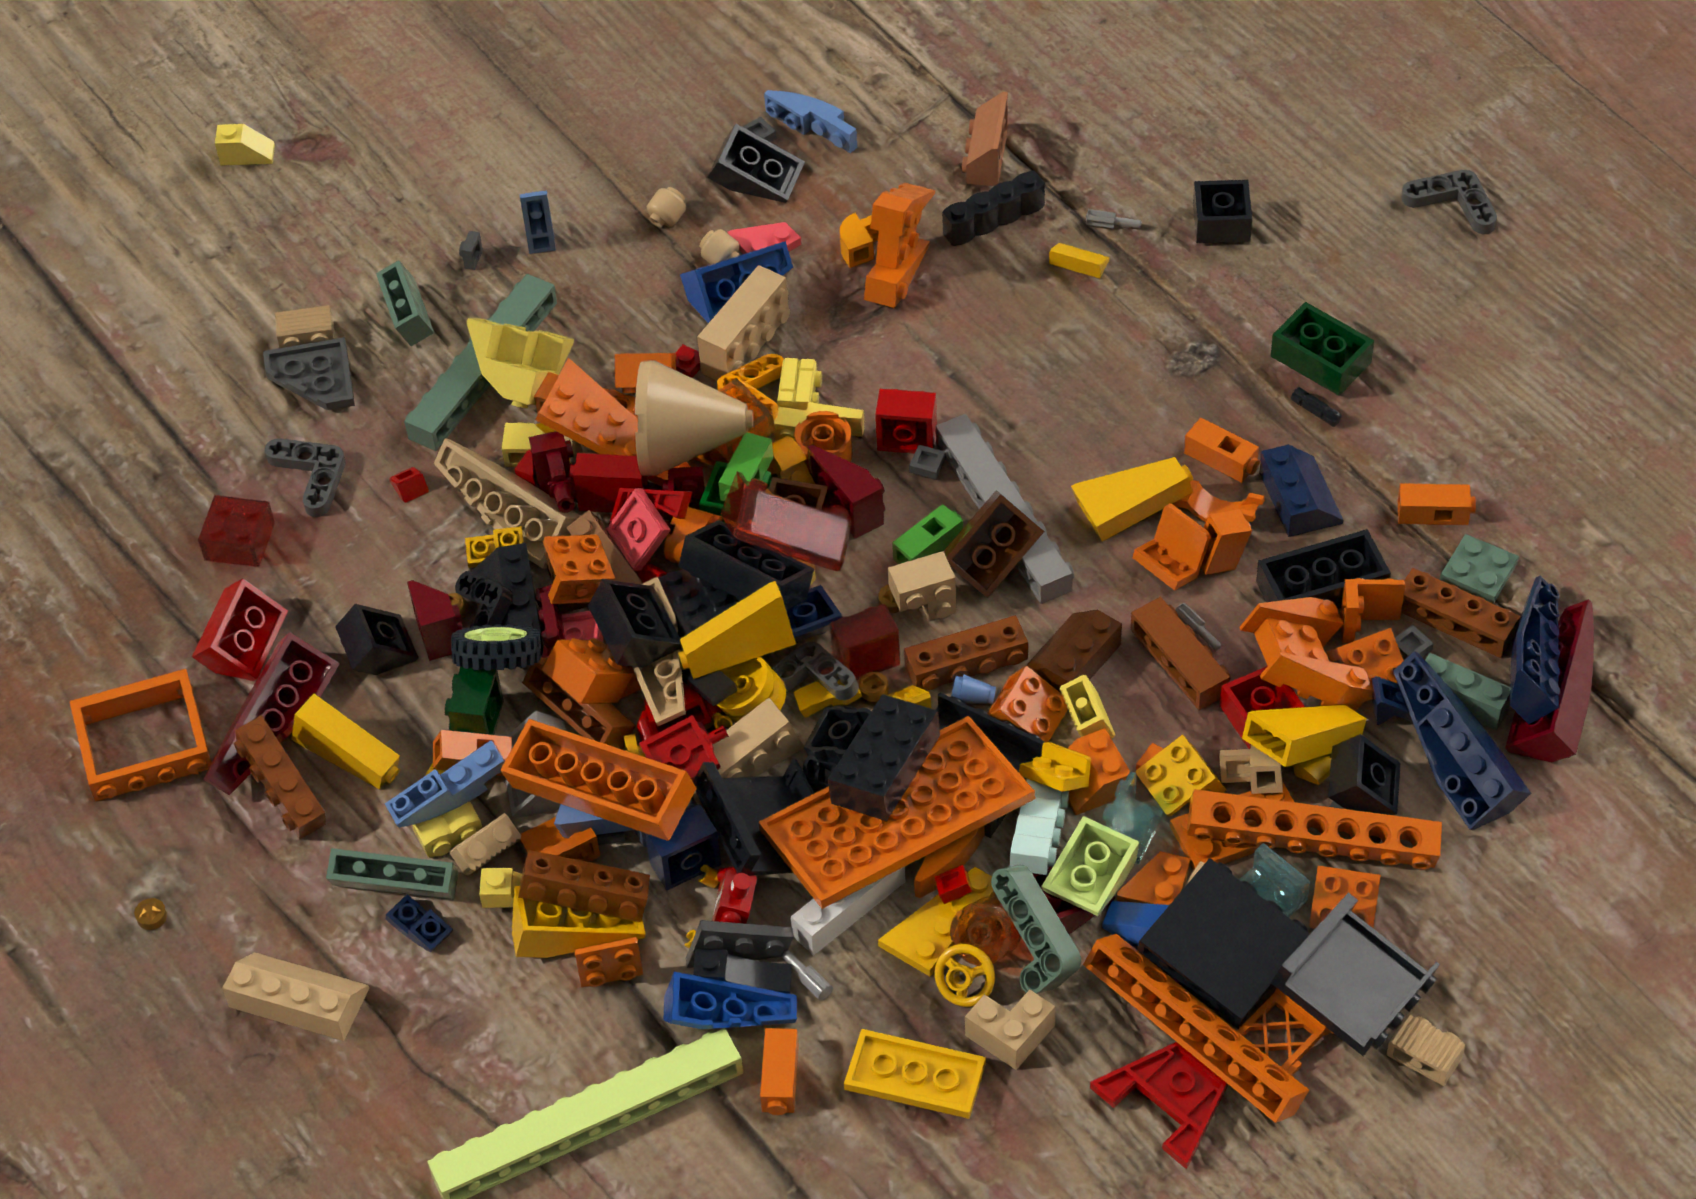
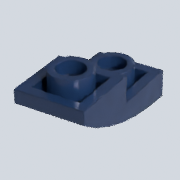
M408 894L385 915V920L429 952H432L453 932V929L431 909L427 912Z

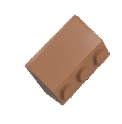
M1001 92L978 107L975 119H970L969 135H972V137L966 139L965 153L968 154V157H963L962 173H966L967 184L987 186L999 184L1008 134V92Z

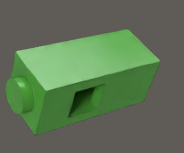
M748 432L743 435L718 482L721 501L730 505L748 507L774 458L772 439Z
M942 504L892 542L893 560L897 564H901L944 551L963 529L961 516L956 511H951Z

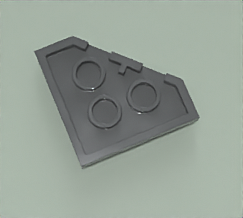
M345 337L263 351L267 379L326 410L355 406Z

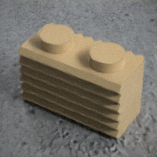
M330 305L275 312L276 336L280 348L335 339Z
M504 813L450 851V855L463 874L469 876L521 839V834L507 814Z
M1407 1014L1388 1043L1387 1056L1445 1086L1463 1058L1465 1044L1455 1034L1436 1029L1427 1019Z

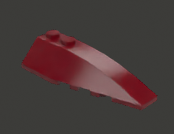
M1589 599L1566 607L1558 621L1560 632L1558 636V648L1560 651L1559 708L1531 724H1528L1515 711L1505 747L1509 753L1551 763L1576 755L1588 710L1592 685L1594 625L1593 607Z
M289 632L279 641L233 721L203 780L228 795L232 794L251 774L249 769L250 763L246 757L241 758L233 743L236 742L235 730L262 715L281 744L293 732L295 713L313 693L318 697L322 696L340 663Z

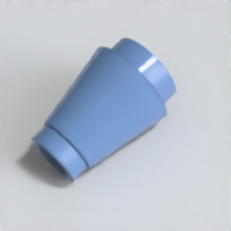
M963 674V677L955 676L951 696L958 698L962 703L993 704L996 687Z

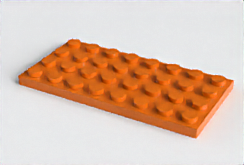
M967 716L940 730V737L887 821L831 804L828 786L758 823L762 834L823 909L1035 799V790L976 723Z

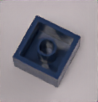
M700 804L685 810L669 841L645 833L650 864L666 891L705 873L700 870L703 865H708L712 868L722 865L717 830Z

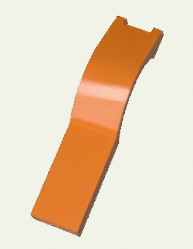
M1192 480L1190 484L1193 493L1178 500L1173 505L1188 509L1193 515L1206 522L1209 514L1240 509L1248 522H1253L1256 518L1255 512L1259 505H1263L1265 498L1263 495L1249 493L1246 499L1239 502L1224 501L1207 492L1199 481Z

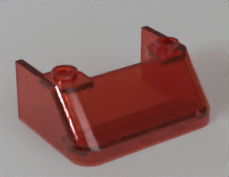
M736 472L720 513L734 537L746 543L829 570L841 571L846 557L852 518L848 514L849 511L844 506L832 505L831 509L825 508L822 511L773 495L767 489V483L754 478L749 482L743 473Z

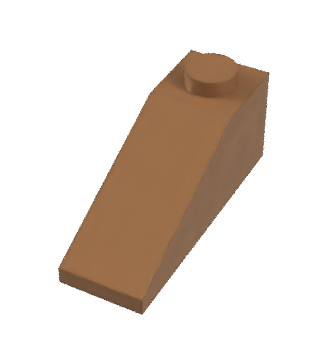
M590 510L566 527L571 535L596 534L599 536L616 581L643 584L641 578L632 569L606 530L604 523Z

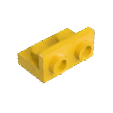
M1045 742L1042 746V756L1033 758L1031 762L1021 763L1019 773L1024 778L1062 792L1088 787L1091 758L1051 742Z

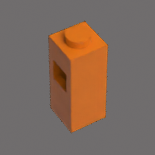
M1201 417L1185 435L1184 454L1241 483L1244 482L1249 474L1253 475L1259 467V446Z
M1400 483L1397 499L1398 524L1468 525L1470 514H1475L1476 497L1471 496L1470 485Z
M441 730L433 740V769L448 770L490 740L497 746L506 761L512 750V737ZM500 772V773H498V774L495 775V776H504V775L502 774V772Z
M765 1028L760 1091L762 1112H768L772 1115L795 1112L799 1051L797 1029Z

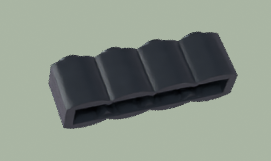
M1028 171L1016 176L1012 181L995 185L989 191L976 193L969 197L966 202H957L949 205L942 212L943 235L952 246L963 245L970 242L975 236L985 235L994 231L999 225L1011 224L1022 215H1030L1041 210L1045 205V182L1035 171Z

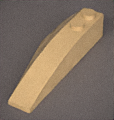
M444 439L435 459V466L455 488L461 490L465 495L464 499L470 506H475L482 514L481 518L487 525H491L494 529L522 526L523 542L527 545L529 560L542 569H546L544 538L546 536H570L571 534L566 527L581 515L573 510L568 513L560 512L556 499L551 498L549 494L450 439Z
M656 577L643 583L642 585L654 587L678 633L676 616L659 578ZM680 649L643 668L632 666L657 726L686 714L681 661L678 655Z

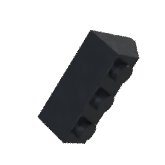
M602 579L588 607L618 665L643 668L681 649L680 637L653 586Z

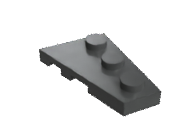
M701 920L686 956L687 968L694 967L695 949L727 950L729 954L751 960L782 957L784 951L789 950L794 938L793 928Z

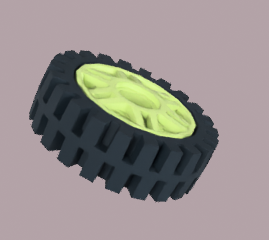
M495 624V626L483 625V627L473 626L457 630L452 634L451 640L452 662L458 667L473 668V670H504V668L516 669V667L523 668L527 665H534V663H538L541 660L540 632L537 629H532V627L509 624L506 626L501 624Z

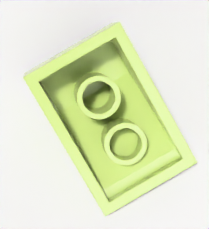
M1083 816L1041 889L1098 916L1123 885L1137 860L1139 841Z

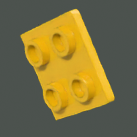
M1183 734L1136 770L1137 776L1169 817L1190 802L1194 789L1205 791L1210 789L1213 792L1220 793L1227 791L1196 748Z

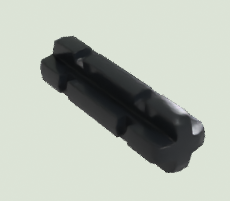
M1300 387L1296 388L1291 395L1292 401L1332 427H1335L1342 418L1338 411L1330 408V406L1313 395H1309L1307 391Z

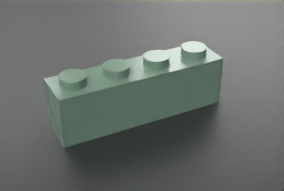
M331 848L326 879L333 886L454 900L459 869L452 862Z

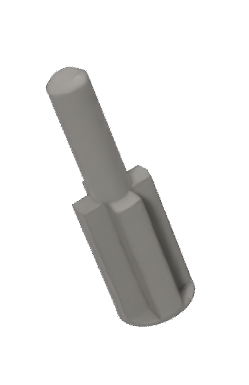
M1088 209L1086 214V225L1114 229V225L1141 228L1142 225L1141 220L1116 217L1114 212Z
M1186 603L1180 604L1175 609L1180 620L1193 629L1195 636L1199 634L1214 650L1221 648L1222 644L1205 628L1206 622Z
M789 950L784 951L782 957L789 964H792V967L799 973V981L820 1001L825 1000L832 993L833 986L812 966L805 967Z

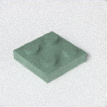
M1465 534L1443 569L1440 580L1456 585L1461 590L1475 596H1480L1494 604L1518 564L1519 556Z

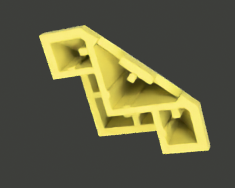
M481 318L467 319V327L481 374L503 398L512 400L511 405L527 409L528 405L536 404L534 395L547 373L559 375L574 343L572 338L547 331H526V328L506 323L503 325Z

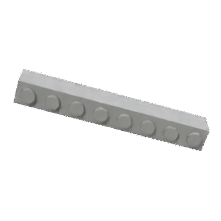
M966 414L936 425V445L941 451L946 452V460L978 509L997 490L1045 531L1016 564V567L1040 604L1071 592L1072 578H1074L1072 566L1069 562H1064L1058 545L1055 541H1050L1044 524L1036 520L1030 503L1028 501L1024 502L1020 496L1018 485L1015 481H1010L1004 464L996 460L992 446L989 442H984L978 425L975 422L972 423Z

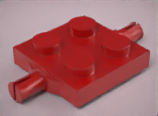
M692 715L645 739L639 745L646 758L685 770L693 781L703 762H714L717 770L721 769L714 755L713 744L729 736L723 725L707 734L699 727Z

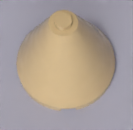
M655 360L640 363L635 398V415H638V432H635L638 466L642 476H656L746 434L748 427H753V410H748L747 404Z

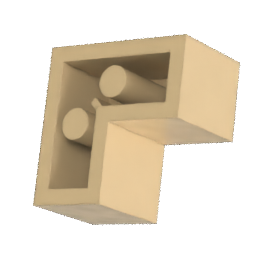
M944 551L888 567L889 587L900 612L922 606L929 621L946 618L956 613V578Z
M1030 989L1011 1011L984 994L965 1016V1036L1015 1070L1020 1067L1055 1026V1006Z

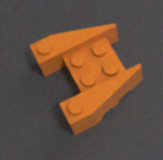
M903 183L899 185L898 189L891 188L890 192H882L873 203L871 229L879 231L876 264L866 276L864 300L895 308L901 299H905L908 287L930 245V241L919 238V233L916 232V229L921 219L922 210L935 195V190Z
M1306 597L1259 603L1239 627L1240 631L1254 633L1267 663L1266 669L1260 675L1262 680L1278 687L1286 684L1297 689V695L1308 699L1312 696L1321 700V706L1346 705L1354 711H1357L1374 691L1364 668L1330 662L1323 647L1343 625L1338 609L1332 601Z

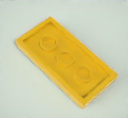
M861 1029L844 1081V1090L970 1119L986 1065V1057Z

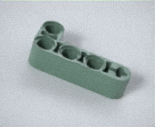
M1015 865L996 870L991 879L992 888L1034 957V960L1023 968L1020 973L1021 987L1026 993L1030 989L1036 994L1053 990L1078 971L1081 966L1080 952L1033 874L1026 866Z

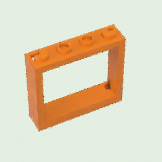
M187 669L70 701L87 780L95 802L107 798L111 799L117 795L132 791H140L156 784L168 783L174 779L191 774H199L198 772L208 770L212 763ZM185 698L197 747L97 775L86 725Z

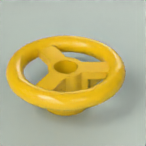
M957 944L947 948L938 958L935 966V982L942 996L949 1002L961 1007H972L984 994L986 996L991 994L995 983V971L990 958L981 949L969 944ZM961 953L970 954L976 957L982 965L973 968L961 965L953 956ZM945 966H947V967L949 968V970H948V972H947V974H946V982H945V978H944V969H945ZM960 972L965 974L966 981L960 978ZM985 974L986 979L983 989L977 995L967 997L968 988L971 986L974 978ZM948 986H949L952 990L957 991L956 994H954V993L948 988Z

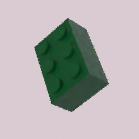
M1304 302L1272 334L1271 357L1340 396L1372 363L1374 340L1311 304Z

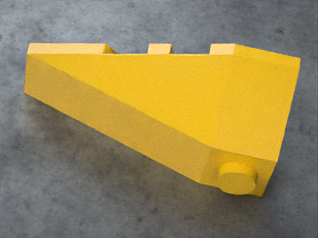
M520 886L514 887L512 938L516 957L548 958L573 953L574 949L633 937H636L637 940L645 938L646 933L643 920L637 922L519 898Z

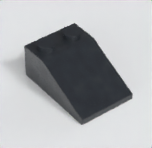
M735 124L725 138L707 178L730 191L786 203L805 161L744 127Z

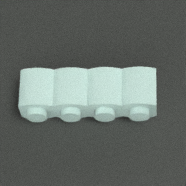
M1027 779V783L1035 790V799L1020 807L1011 846L1010 867L1024 865L1031 873L1047 875L1049 866L1053 867L1056 863L1057 848L1053 847H1059L1060 828H1063L1069 791L1062 792Z

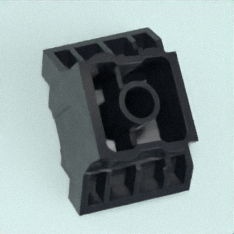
M845 704L825 707L804 746L808 757L803 764V772L809 784L821 789L829 786V776L871 713L868 708L857 709Z

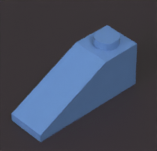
M547 190L519 194L529 254L556 250Z

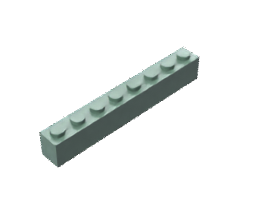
M526 274L520 282L515 284L510 295L501 301L495 313L486 320L503 325L506 323L526 328V331H535L557 304L554 284ZM471 339L461 354L454 358L446 372L438 377L432 389L423 395L417 407L406 416L404 422L409 440L437 451L444 439L451 434L491 385L481 374Z

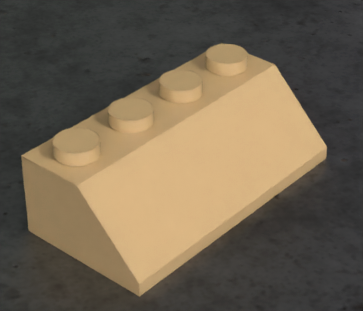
M255 952L235 962L222 987L230 1008L343 1041L370 989L369 985Z

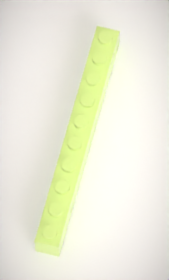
M725 1028L719 1031H710L703 1035L701 1039L690 1044L679 1045L672 1052L660 1057L650 1058L634 1069L621 1071L605 1082L592 1084L586 1087L584 1091L571 1097H563L553 1105L540 1111H531L524 1118L511 1124L500 1125L493 1132L482 1137L471 1138L464 1145L451 1151L438 1153L433 1159L427 1161L431 1176L442 1199L470 1198L742 1075L741 1056Z

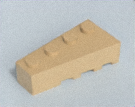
M770 698L766 699L727 729L726 732L729 737L713 744L714 755L721 766V769L718 771L722 778L756 777L804 748L788 719ZM695 791L692 796V799L696 802L697 805L700 804L703 808V805Z

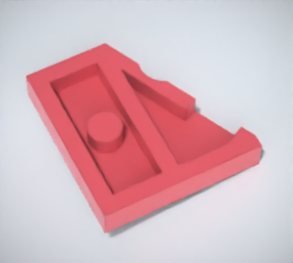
M786 222L734 229L727 232L739 242V251L742 254L786 241L788 251L801 245V237Z

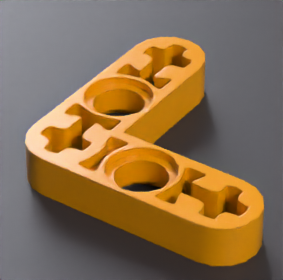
M767 354L718 378L717 390L747 404L748 410H753V422L761 426L773 425L774 420L778 416V405L757 389L781 378L784 358L778 354Z

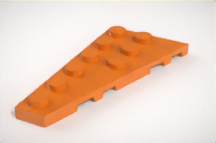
M568 358L535 420L599 454L637 456L635 432H638V419ZM684 462V463H682V464H680V465H678V466H675V467H673V468L691 467V466H690L687 462ZM668 470L656 476H648V479L663 487V480H668Z

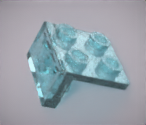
M1130 771L1126 780L1121 779L1115 792L1116 799L1113 804H1107L1102 819L1106 821V827L1139 841L1137 860L1135 862L1139 864L1163 818L1164 811L1135 800L1137 773Z
M1261 844L1255 850L1253 868L1239 880L1250 883L1255 887L1258 895L1266 901L1271 900L1278 904L1283 914L1290 917L1308 901L1310 880L1266 844Z

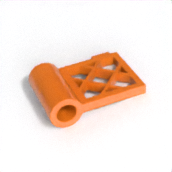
M1278 988L1237 1030L1242 1036H1245L1249 1031L1264 1030V1044L1253 1045L1261 1051H1265L1268 1057V1051L1288 1050V1060L1281 1067L1292 1076L1302 1067V1063L1299 1060L1323 1035L1334 1034ZM1276 1005L1285 1012L1286 1022L1267 1023L1266 1014ZM1304 1028L1312 1035L1305 1042H1291L1290 1029ZM1286 1029L1287 1043L1268 1044L1267 1030Z

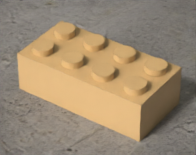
M760 265L755 268L697 336L702 374L718 380L721 376L749 363L751 359L753 360L757 357L760 348L766 341L768 342L772 339L776 329L789 318V292L787 290L786 277Z

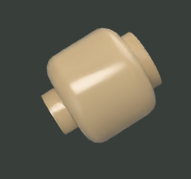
M672 187L667 189L660 188L646 206L647 212L650 215L649 220L660 228L663 225L673 227L686 210L685 197Z
M722 229L710 230L703 237L699 245L701 257L710 264L740 255L738 253L739 242Z

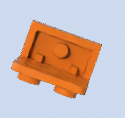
M1168 504L1163 509L1154 539L1136 548L1132 558L1175 591L1197 579L1211 535L1205 528L1176 506Z

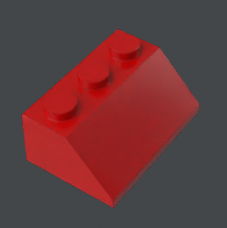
M242 578L224 588L192 658L216 674L255 681L260 674L288 610Z

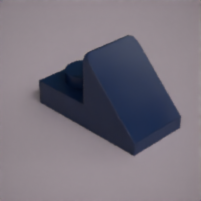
M1378 676L1372 678V688L1374 690L1372 692V702L1377 725L1384 723L1394 715L1413 722L1399 685Z

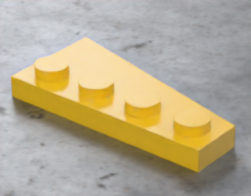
M977 867L972 868L968 871V876L973 892L946 904L943 903L939 894L878 939V946L930 977L935 971L940 955L947 948L956 945L995 896L991 885L992 876Z

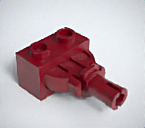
M557 431L528 437L539 489L549 494L551 498L554 497L556 499L560 512L568 513L574 509L572 493L575 492V484L573 478L569 477L570 465L575 463L569 462V458L574 457L571 441H565L564 435Z

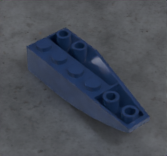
M1541 575L1535 578L1525 602L1514 640L1510 667V706L1528 724L1559 708V592L1552 583L1548 584Z
M1412 652L1393 672L1437 784L1469 830H1475L1511 813L1532 793L1464 703L1418 652Z

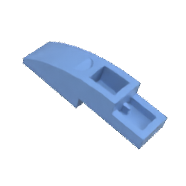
M767 90L764 93L766 112L771 117L785 123L789 128L803 135L813 130L817 135L823 136L835 146L849 153L857 148L856 128L844 122V111L822 100L802 94Z
M490 740L441 775L436 769L386 802L385 806L399 828L430 820L460 807L488 790L485 782L501 772L500 770L505 760L497 746Z

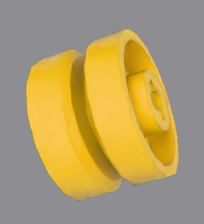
M757 657L720 670L735 682L738 691L716 705L734 723L738 722L768 698L781 711L785 703L787 690L784 681L764 659Z

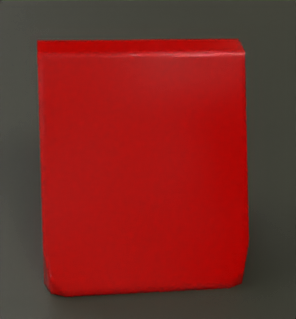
M528 450L516 466L515 475L536 486V473L531 450Z
M411 467L389 478L399 497L405 503L429 492L423 474L415 467Z

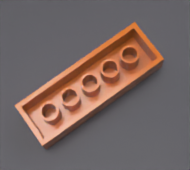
M528 719L500 770L513 788L667 841L673 835L697 789L685 770L532 719Z

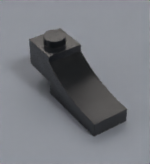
M695 949L693 971L695 976L791 994L792 964L746 959L729 954L727 950Z

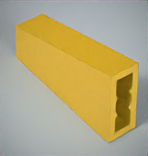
M1172 457L1075 483L1071 488L1078 505L1103 542L1164 509L1166 505L1173 504L1193 493L1190 484L1193 476L1186 465L1181 466L1177 459Z
M776 581L768 583L681 638L680 642L683 651L678 652L683 670L689 668L693 679L795 645L796 642L784 601Z
M313 693L295 713L292 740L300 746L377 789H380L385 782L390 784L399 774L400 755Z
M1346 705L1250 711L1247 715L1242 739L1284 767H1288L1331 754L1332 746L1357 735H1363L1367 718Z

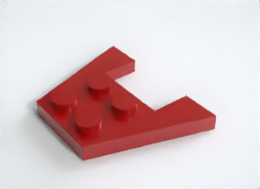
M619 488L609 524L632 494L634 488ZM643 489L662 517L664 512L677 519H685L693 492ZM651 558L641 571H636L643 583L656 577L664 576L667 572L651 564Z
M1177 1042L1090 1082V1089L1113 1108L1137 1088L1177 1121L1181 1126L1162 1144V1149L1185 1169L1188 1168L1228 1087L1224 1080Z

